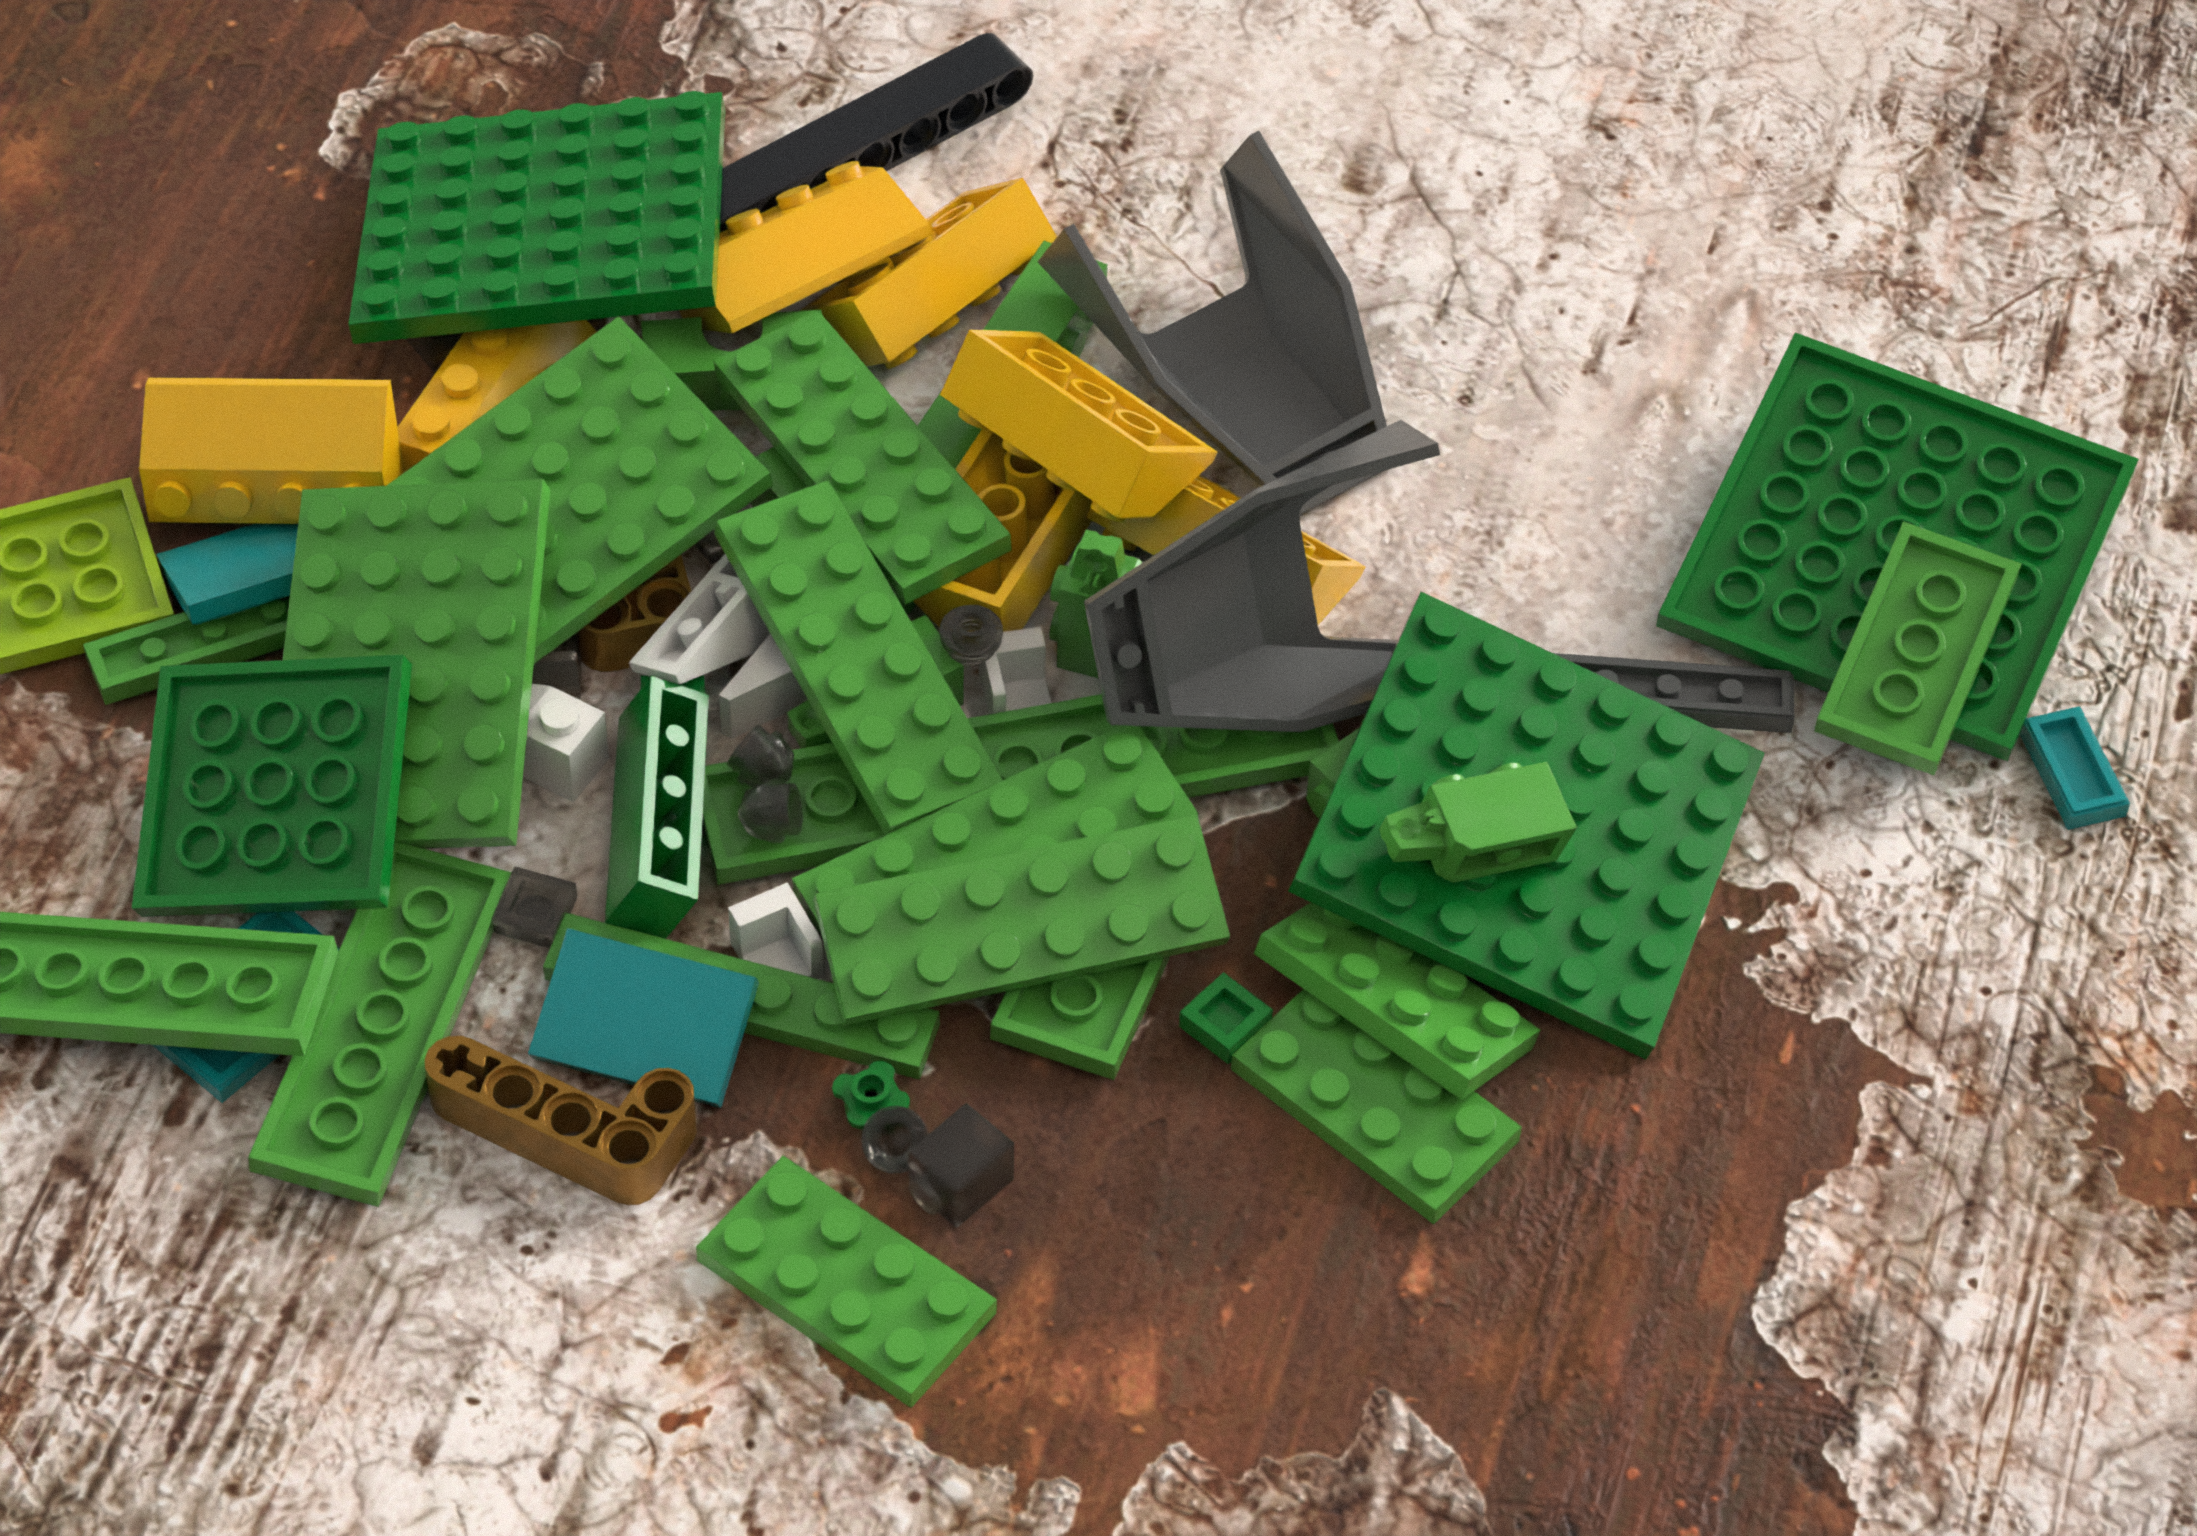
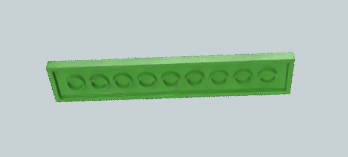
M1102 694L967 718L1003 780L1120 726L1111 725L1107 722ZM1333 723L1304 732L1141 726L1188 798L1308 776L1310 761L1339 742ZM833 743L705 766L702 824L718 885L817 867L884 836L883 831Z

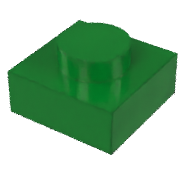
M1223 972L1180 1011L1179 1027L1225 1063L1229 1064L1232 1061V1054L1272 1018L1273 1009Z

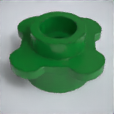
M875 1061L866 1070L860 1071L855 1075L840 1074L833 1081V1095L843 1100L847 1121L852 1127L861 1130H878L888 1126L895 1117L902 1116L908 1111L910 1106L909 1095L898 1089L894 1081L895 1070L891 1064L885 1061ZM869 1091H873L877 1094V1096L866 1097L865 1094Z

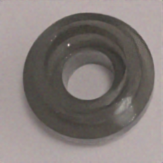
M959 606L949 611L940 623V641L942 646L952 659L961 664L977 665L986 662L994 655L1002 643L1003 625L1000 618L993 611L983 606Z

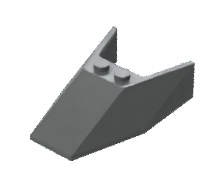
M1257 131L1247 137L1220 169L1245 273V283L1242 288L1155 333L1144 334L1135 327L1074 224L1062 230L1037 262L1162 397L1255 482L1263 486L1386 427L1387 424L1352 284L1260 131ZM1381 472L1329 486L1302 506L1300 516Z
M1399 420L1253 490L1086 599L1084 605L1107 722L1111 725L1304 732L1366 714L1398 640L1332 637L1320 633L1300 526V511L1308 500L1331 485L1439 456L1438 443L1406 422Z

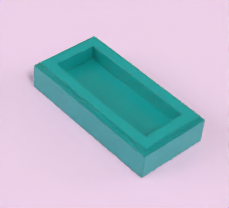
M2080 706L2026 719L2020 737L2067 830L2127 816L2130 802Z

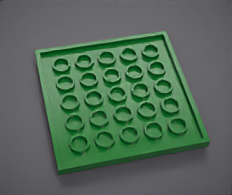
M689 91L677 97L647 100L642 97H632L613 104L589 106L583 103H575L556 110L531 112L525 109H518L500 116L474 118L462 115L443 122L424 124L399 122L387 128H378L348 322L353 344L716 306L725 131V106L722 92L705 94L700 91Z
M1795 332L1659 610L1656 626L1760 667L1787 670L1794 675V680L1829 692L1903 521L2021 563L2018 578L1950 737L1952 741L2008 762L2135 474L2139 459Z
M1421 591L1408 616L1288 892L1646 1060L1655 1048L1765 752ZM1542 762H1548L1577 826L1557 861L1455 883L1437 875L1430 860L1393 862L1379 831L1387 815L1421 803L1428 788L1443 777L1459 774L1464 778L1488 774L1508 763H1519L1523 767Z

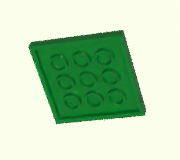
M403 654L160 666L131 908L141 917L388 908L412 663Z

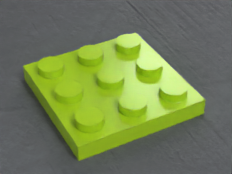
M131 477L0 509V674L85 653L83 647L85 643L174 615Z

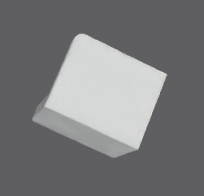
M1041 626L979 635V678L988 714L1052 703L1045 679L1046 645Z
M788 882L728 907L730 943L740 959L816 979L824 976L822 940Z

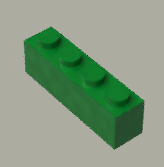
M654 676L649 677L618 718L605 923L666 939L698 901L709 695Z

